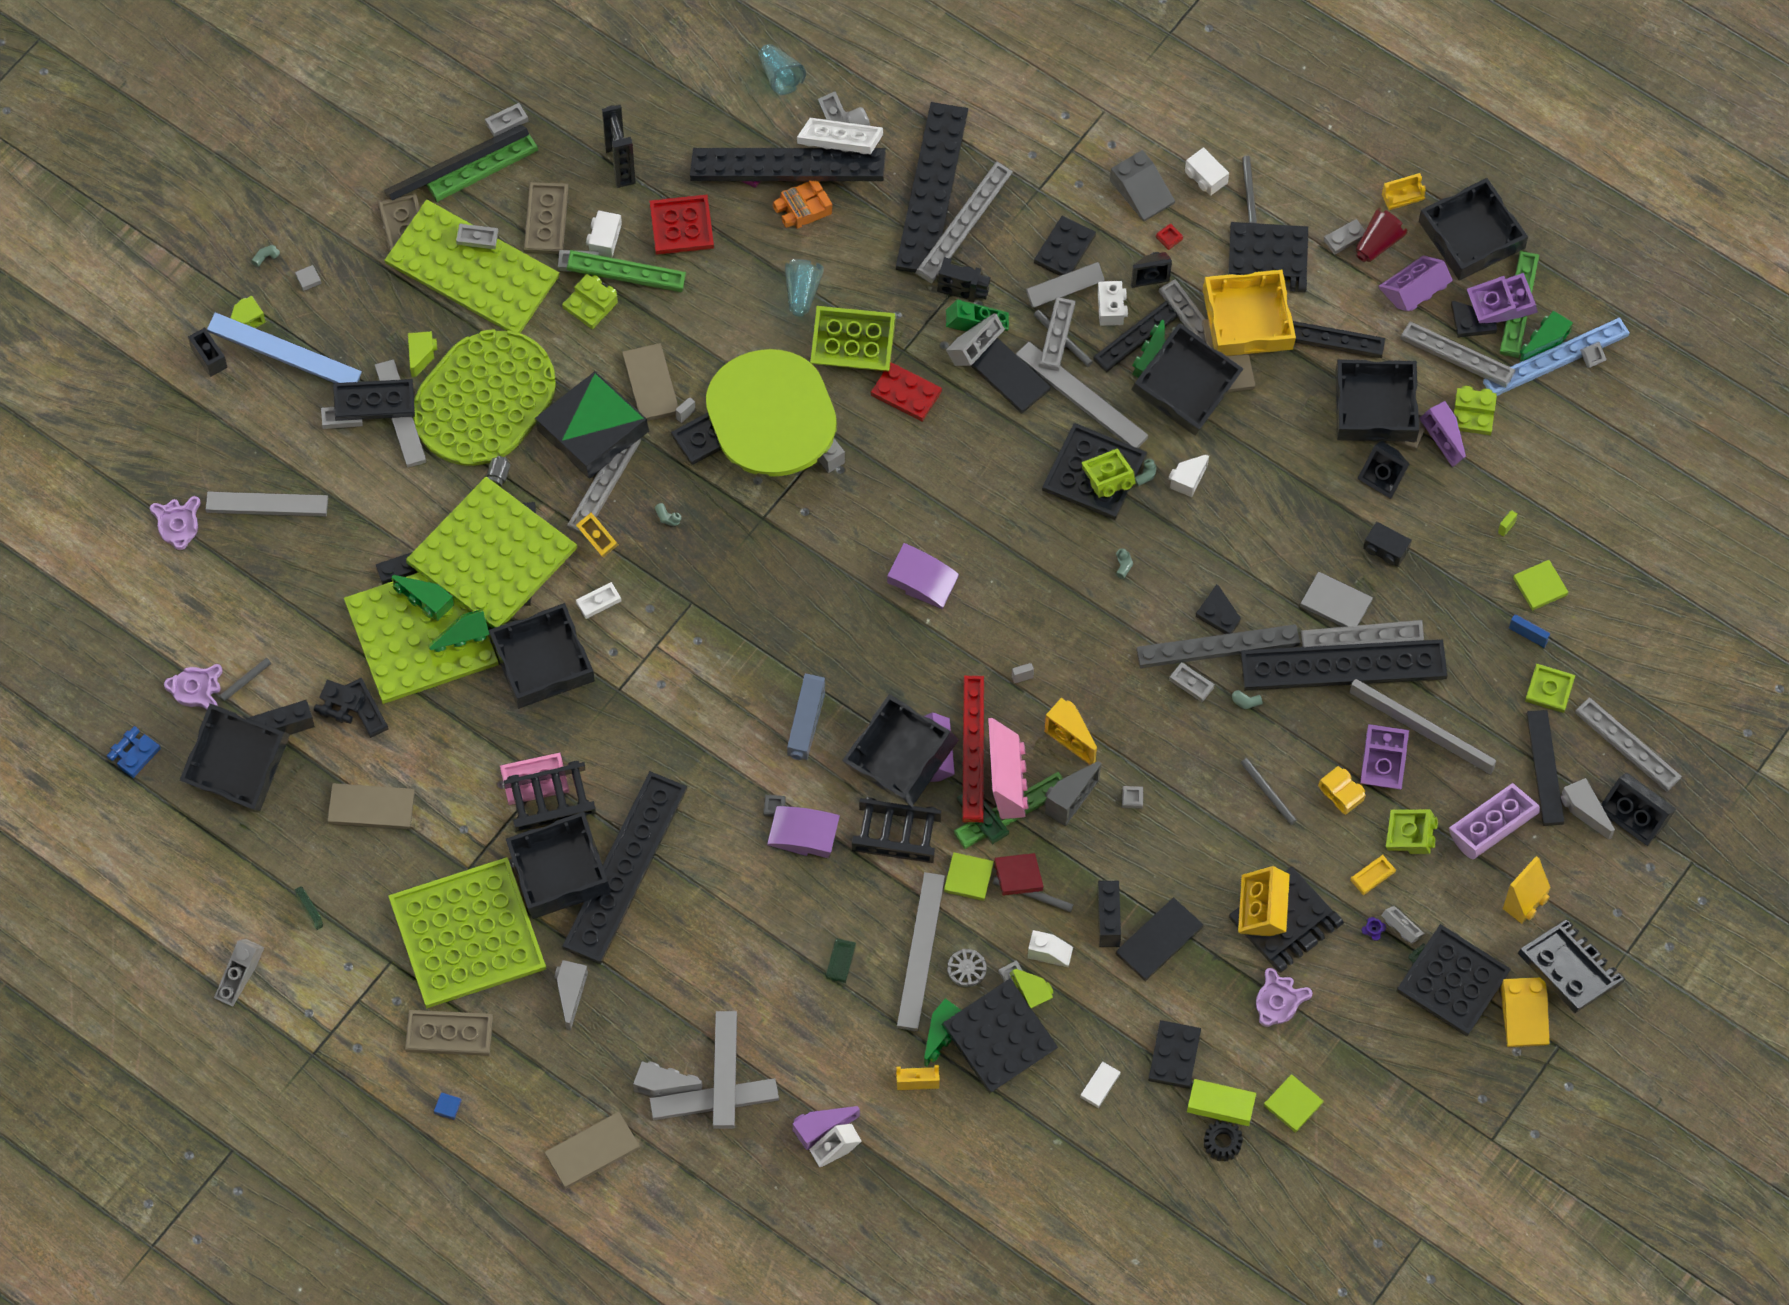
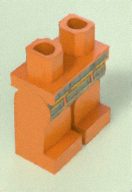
M808 181L797 187L782 191L781 198L773 201V208L776 213L785 210L787 214L781 216L785 228L795 225L798 229L802 225L832 214V202L825 191H823L819 181Z

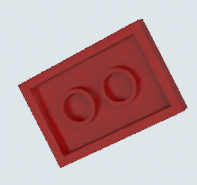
M890 362L889 371H884L872 389L871 396L923 422L941 394L942 388Z

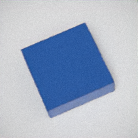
M441 1092L434 1114L455 1120L461 1104V1098Z

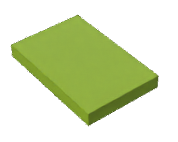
M1194 1079L1187 1112L1249 1126L1256 1093Z

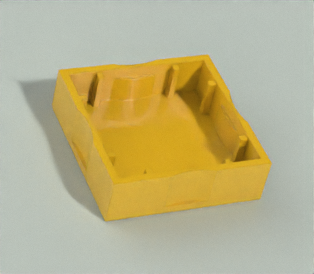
M1283 270L1254 272L1248 275L1232 274L1205 277L1203 294L1214 350L1226 356L1293 350L1296 336L1292 316L1287 305V291Z

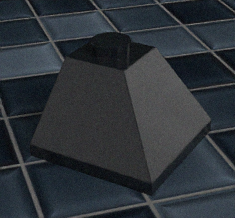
M1153 252L1135 263L1132 268L1131 288L1170 282L1172 260L1166 252Z
M1381 441L1373 447L1357 479L1392 499L1410 464L1399 450Z

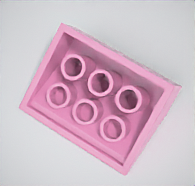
M988 718L992 789L1000 818L1003 820L1026 817L1025 809H1029L1028 798L1024 797V791L1028 790L1026 778L1023 779V773H1026V762L1022 760V755L1025 754L1024 742H1020L1018 734L995 719Z

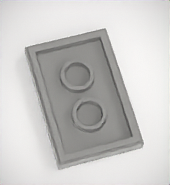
M1318 572L1300 607L1342 627L1357 626L1365 615L1373 597Z

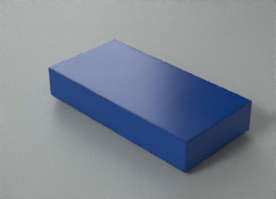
M1514 614L1511 619L1509 629L1543 648L1546 646L1550 636L1549 632Z

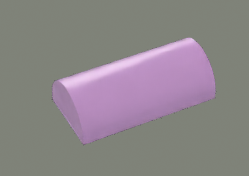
M1512 783L1449 827V831L1458 848L1470 859H1475L1539 814L1540 807Z

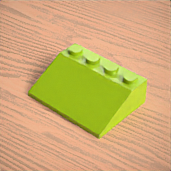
M817 306L810 363L889 371L896 321L895 313Z

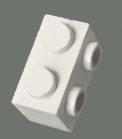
M1204 147L1186 160V174L1189 178H1193L1201 190L1206 191L1210 196L1228 183L1229 172Z
M604 211L597 212L596 218L593 217L591 222L592 233L588 234L586 240L589 251H598L601 256L613 257L622 225L621 215Z
M1122 281L1098 282L1100 326L1123 325L1124 317H1128V309L1123 304V300H1126V288L1122 289Z

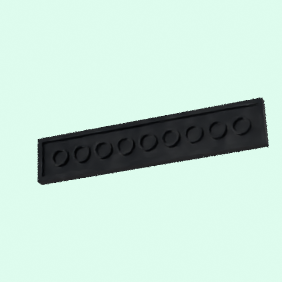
M935 102L930 103L897 257L896 270L916 273L919 266L943 235L969 108Z
M693 148L690 181H884L886 148H874L871 154H861L860 152L853 151L845 152L832 148Z
M1443 639L1241 650L1244 691L1351 685L1355 679L1364 684L1443 680L1447 679L1448 676Z
M649 771L603 864L611 892L584 902L562 946L563 950L601 965L687 791L686 785Z

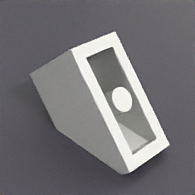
M1203 455L1179 463L1176 470L1172 469L1168 480H1171L1170 488L1192 497L1208 466L1209 456Z
M1033 930L1028 949V959L1069 967L1073 947L1053 934Z
M852 1124L837 1125L809 1150L818 1166L823 1167L848 1154L862 1141Z

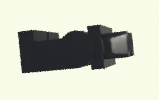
M944 257L939 271L937 292L963 299L969 298L971 302H975L976 297L986 300L991 277L981 275V268L976 267L974 270L969 266L960 267L951 264L952 259Z

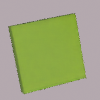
M1550 560L1513 576L1514 581L1532 611L1563 598L1569 593Z
M1536 664L1525 702L1564 713L1576 675Z
M953 852L944 892L985 901L994 861Z
M1291 1074L1264 1103V1107L1296 1133L1319 1109L1324 1101Z

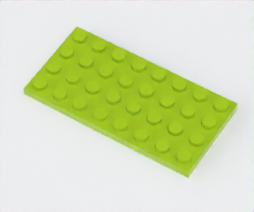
M426 199L386 257L385 264L502 329L510 330L517 334L521 333L560 276L559 272L498 238L496 249L457 245L459 224H472Z

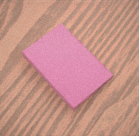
M556 753L501 765L500 770L503 783L504 780H507V777L512 775H519L521 777L563 767L561 754ZM566 775L560 776L563 792L567 793L569 788ZM552 778L540 781L543 797L556 795ZM532 783L521 785L520 790L523 802L535 800ZM512 788L505 789L508 804H515Z

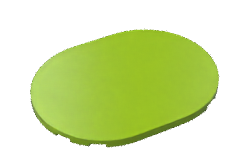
M495 329L480 331L479 334L471 337H465L447 352L426 377L414 398L415 417H413V421L421 442L437 457L458 465H483L491 463V459L497 456L505 457L523 441L536 425L535 417L550 406L556 386L554 367L546 351L533 339L521 333L517 334L510 330L495 331Z
M775 349L748 352L725 364L715 374L709 384L706 394L707 411L720 447L726 457L732 463L742 467L744 471L752 474H768L771 477L794 474L815 464L817 459L830 449L837 431L835 410L819 372L805 358L788 351Z

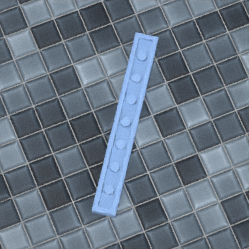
M216 312L207 328L209 333L333 383L358 382L362 371Z
M1617 318L1511 366V368L1515 369V374L1506 388L1488 379H1483V384L1498 396L1582 358L1580 349L1596 342H1600L1601 347L1604 348L1628 337L1630 332L1622 320Z

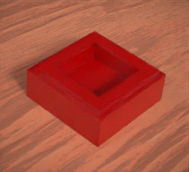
M1170 223L1156 233V238L1169 250L1183 240V235Z

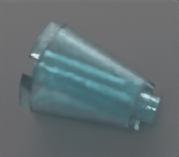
M768 44L761 48L759 58L771 88L779 95L794 92L797 89L796 86L799 83L802 84L805 80L806 70L803 65L773 44Z
M790 260L789 264L785 263L789 310L793 312V315L804 316V314L809 312L824 273V267L821 264L816 263V266H813L811 261Z

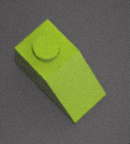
M253 296L243 298L234 305L231 319L253 328L266 323L264 313Z
M432 331L408 333L412 377H416L434 359V351L437 350V339H433Z
M1014 969L1009 973L1015 986L1031 1009L1053 998V989L1049 982H1045L1044 978L1019 969Z

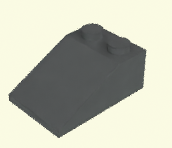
M1143 150L1111 168V183L1143 222L1175 204V200L1157 168Z
M1097 761L1058 781L1054 787L1051 786L1045 794V797H1047L1044 803L1046 806L1045 814L1066 826L1100 780L1101 763Z

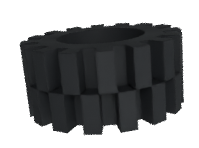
M1222 1120L1221 1123L1215 1121L1214 1125H1209V1129L1206 1130L1204 1136V1148H1206L1207 1154H1211L1210 1157L1212 1159L1217 1157V1161L1224 1159L1225 1162L1228 1161V1158L1232 1160L1235 1158V1155L1239 1154L1243 1137L1237 1125L1233 1126L1232 1122L1225 1123L1226 1121ZM1219 1134L1228 1135L1231 1138V1144L1225 1148L1219 1147L1215 1142L1216 1136Z

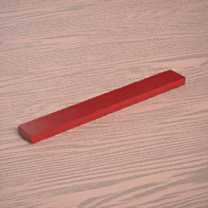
M964 676L962 822H983L984 676Z

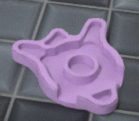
M191 497L183 506H180L178 500L175 499L171 500L167 505L153 503L150 506V512L158 520L157 526L161 538L173 545L177 550L185 549L197 534L198 521L196 512L201 503L198 497Z
M214 664L206 669L197 667L185 668L179 675L166 679L164 687L180 704L189 707L200 706L207 710L209 703L217 705L211 694L220 692L221 688L217 679L221 676L223 670L219 664Z
M1266 969L1264 974L1265 984L1260 989L1256 999V1008L1260 1016L1259 1022L1264 1027L1287 1022L1294 1016L1298 1006L1312 997V990L1308 987L1293 989L1294 981L1292 978L1279 977L1275 969Z

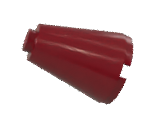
M1377 208L1356 248L1357 258L1362 262H1371L1405 237L1408 233L1407 229L1403 230L1401 228L1403 223L1389 211L1381 212V208Z

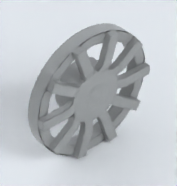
M962 949L954 953L949 959L947 966L950 979L962 987H973L979 984L984 979L987 970L984 957L977 951ZM963 954L964 960H961L958 956ZM966 954H972L970 959H967ZM974 956H976V957L979 958L978 960H976V961H974V962L972 961L973 958H974ZM954 959H956L960 964H954L952 962ZM982 962L983 967H975L976 964ZM951 967L959 968L958 970L951 972ZM975 970L983 971L981 976H979L975 972ZM960 973L961 976L957 980L954 975ZM974 975L977 980L972 982L971 976ZM963 978H968V982H962Z

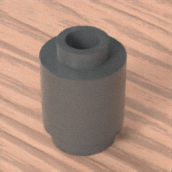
M502 456L492 458L486 477L500 487L505 483L511 466L508 459Z

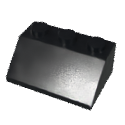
M1628 773L1618 778L1601 804L1608 818L1646 846H1649L1676 811L1675 807Z

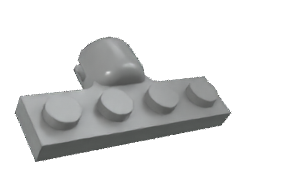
M836 92L818 99L827 120L870 126L868 116L863 107L845 112Z

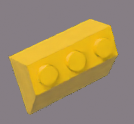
M1275 866L1242 875L1238 933L1273 936L1286 932L1290 874Z

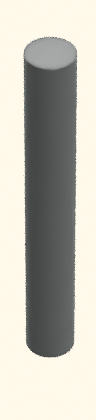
M265 658L220 694V698L225 702L271 665L270 660Z

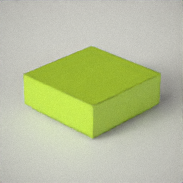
M1512 510L1500 523L1498 534L1504 537L1516 522L1518 515Z

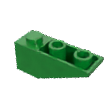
M957 299L946 309V327L968 331L992 314H997L1005 329L1004 331H1008L1009 312Z
M1552 311L1549 316L1546 315L1540 324L1541 328L1539 330L1536 329L1532 333L1530 343H1525L1521 348L1520 362L1562 344L1570 334L1573 322L1555 311Z
M1161 320L1159 325L1155 324L1150 332L1152 338L1150 342L1146 340L1141 348V351L1144 352L1142 356L1136 357L1132 365L1135 368L1132 375L1139 378L1165 343L1164 320Z
M397 575L392 576L393 589L398 594L403 593L408 597V601L413 606L418 605L428 618L433 617L436 621H439L454 606L453 596L438 584Z
M480 609L462 614L428 645L429 649L434 650V652L446 650V646L454 644V647L465 645L466 641L471 639L474 642L486 639L485 636L490 634L484 611Z
M946 998L932 1013L924 1056V1065L926 1067L930 1062L934 1063L939 1057V1051L942 1047H947L952 1041L941 1024L961 1011L960 1008Z

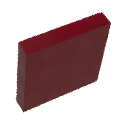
M1035 853L996 857L994 859L1002 896L1043 891L1044 886Z

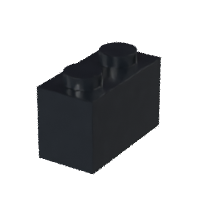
M205 327L188 336L192 351L210 377L227 368L224 354Z
M1376 521L1365 539L1363 549L1370 555L1382 558L1387 564L1399 567L1410 549L1412 540Z

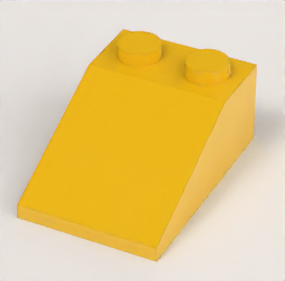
M1060 698L1046 714L1044 732L1091 765L1096 762L1097 746L1076 706L1072 702Z
M1537 856L1510 884L1503 910L1521 924L1526 919L1530 921L1537 912L1535 909L1539 905L1543 906L1550 898L1548 895L1550 885L1541 861Z
M1540 977L1503 979L1500 991L1507 1047L1549 1045L1546 983Z

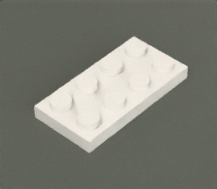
M809 118L797 136V144L871 154L883 136V128Z

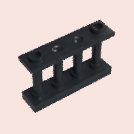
M621 104L608 106L602 109L606 153L613 152L616 187L620 188L636 184L633 143L631 137L624 138Z
M572 761L568 763V766L521 777L519 775L507 777V780H504L505 789L512 788L518 813L517 819L513 820L515 832L552 824L584 812L586 816L596 814L594 801L589 802L586 799L580 774L581 771H585V762ZM568 774L573 776L579 801L577 805L570 807L566 804L560 776ZM552 778L558 807L557 810L549 811V809H546L540 781ZM532 783L538 808L537 814L531 816L526 814L520 790L521 785Z
M871 797L860 798L859 810L864 811L861 834L853 836L852 851L934 863L935 848L930 846L934 821L941 822L942 810L931 806L926 808L911 807L909 805L877 801ZM873 812L885 814L882 834L879 839L869 837ZM893 815L905 817L900 842L889 840ZM913 818L926 820L922 844L920 845L909 843Z

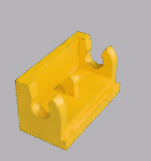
M1420 173L1384 183L1382 196L1388 210L1425 200L1426 188L1425 185L1422 186L1421 184L1422 176Z
M934 1065L933 1068L901 1069V1066L896 1067L897 1090L939 1089V1065Z

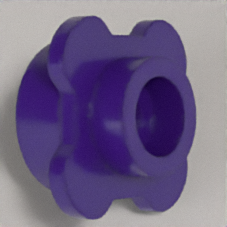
M1374 917L1368 918L1366 926L1362 927V933L1369 935L1374 941H1378L1381 933L1386 930V925Z

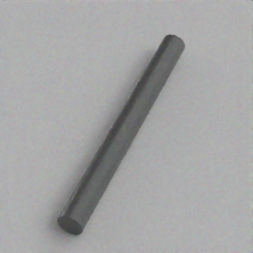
M1244 156L1242 160L1249 223H1257L1251 162L1249 156Z
M1037 310L1034 316L1048 329L1050 320L1040 310ZM1067 337L1065 346L1089 367L1093 361Z
M1245 758L1241 762L1242 766L1287 822L1293 825L1297 821L1251 762Z
M996 876L993 884L1000 886L998 876ZM1041 892L1022 893V895L1071 912L1074 906Z

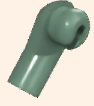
M274 245L264 247L257 252L251 263L259 267L267 256L270 255L271 258L275 259L280 254V251Z
M1147 459L1144 461L1143 473L1135 477L1137 486L1151 481L1155 477L1157 467L1154 464V460Z
M663 503L655 506L657 515L662 523L670 526H676L680 523L681 515L679 513H668Z
M1121 548L1116 552L1120 564L1116 575L1124 579L1133 566V561L1129 552Z
M1238 690L1232 694L1233 702L1243 709L1263 704L1260 695L1248 697Z

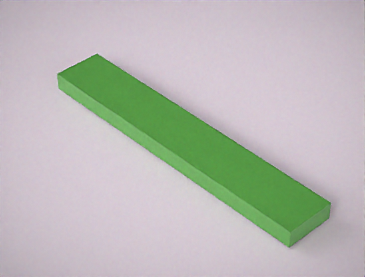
M528 135L428 183L427 188L436 202L538 151V147L531 136Z
M570 250L567 264L568 271L678 292L683 291L686 272L573 250Z
M1520 251L1515 276L1524 273L1532 293L1539 255ZM1527 316L1506 321L1499 354L1519 358Z
M1059 772L1024 791V797L1028 798L1029 809H1025V815L1044 805L1047 798L1045 797L1047 790L1063 779ZM996 806L992 810L1001 820L998 808ZM1019 818L1003 819L1001 822L1007 826ZM968 822L954 830L955 836L964 849L986 838L975 822Z

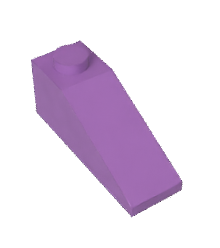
M1445 401L1430 408L1419 418L1452 467L1466 457L1456 416Z
M858 1106L809 1112L806 1115L802 1114L794 1120L793 1132L805 1149L809 1150L835 1126L849 1124L860 1117V1109Z

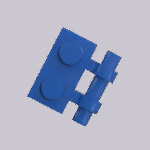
M135 726L130 731H126L123 734L122 740L118 744H114L110 748L111 751L107 754V758L111 761L118 756L121 759L117 763L118 767L132 778L161 749L160 745L145 734L138 740L136 736L140 730ZM129 743L132 744L133 747L127 753L123 751Z

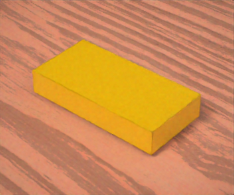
M1381 855L1352 876L1350 881L1362 895H1365L1393 875L1396 869L1384 855Z

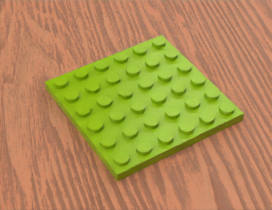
M485 477L406 559V563L432 583L441 586L469 611L482 609L486 623L490 627L496 628L506 624L577 549V544L488 477Z
M421 573L406 577L432 583ZM393 582L344 598L383 704L499 665L488 635L485 636L486 639L474 642L471 639L466 641L465 645L454 647V644L446 646V650L434 652V650L429 649L428 645L458 617L471 612L454 598V606L439 621H436L433 617L428 618L418 605L413 606L408 601V597L403 593L398 594L392 587Z
M508 857L388 895L426 1009L546 970L544 959Z

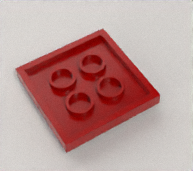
M708 194L650 200L656 255L714 249Z

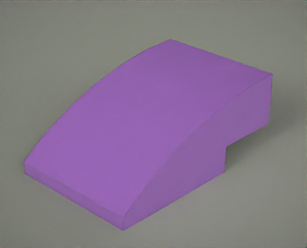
M1524 273L1508 279L1502 276L1467 289L1479 323L1508 321L1538 312Z
M904 543L887 576V583L906 590V594L943 609L959 574L936 558Z
M1368 724L1360 784L1402 789L1409 730Z
M777 806L767 845L805 856L810 853L829 858L840 815L807 808Z

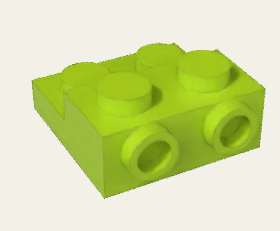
M586 274L574 287L575 291L562 304V307L585 325L594 329L618 303L617 292L611 286L606 288L602 285V281L596 275L591 277Z
M1470 386L1457 388L1454 415L1457 419L1459 431L1491 436L1497 394L1493 393L1490 389L1475 391Z
M1118 449L1081 462L1082 469L1089 477L1091 486L1099 498L1102 496L1110 497L1115 491L1120 489L1128 490L1133 484H1136L1134 471Z
M1430 809L1391 810L1386 842L1387 850L1409 851L1410 854H1430L1431 848L1435 847V837L1432 835L1433 829L1438 827L1437 817L1434 816Z

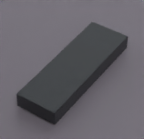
M362 677L345 685L365 693L356 713L369 737L372 738L389 730Z

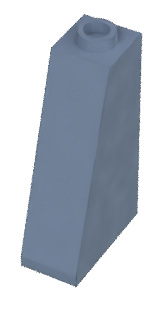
M806 673L804 675L787 746V756H791L793 759H808L825 697L824 677Z

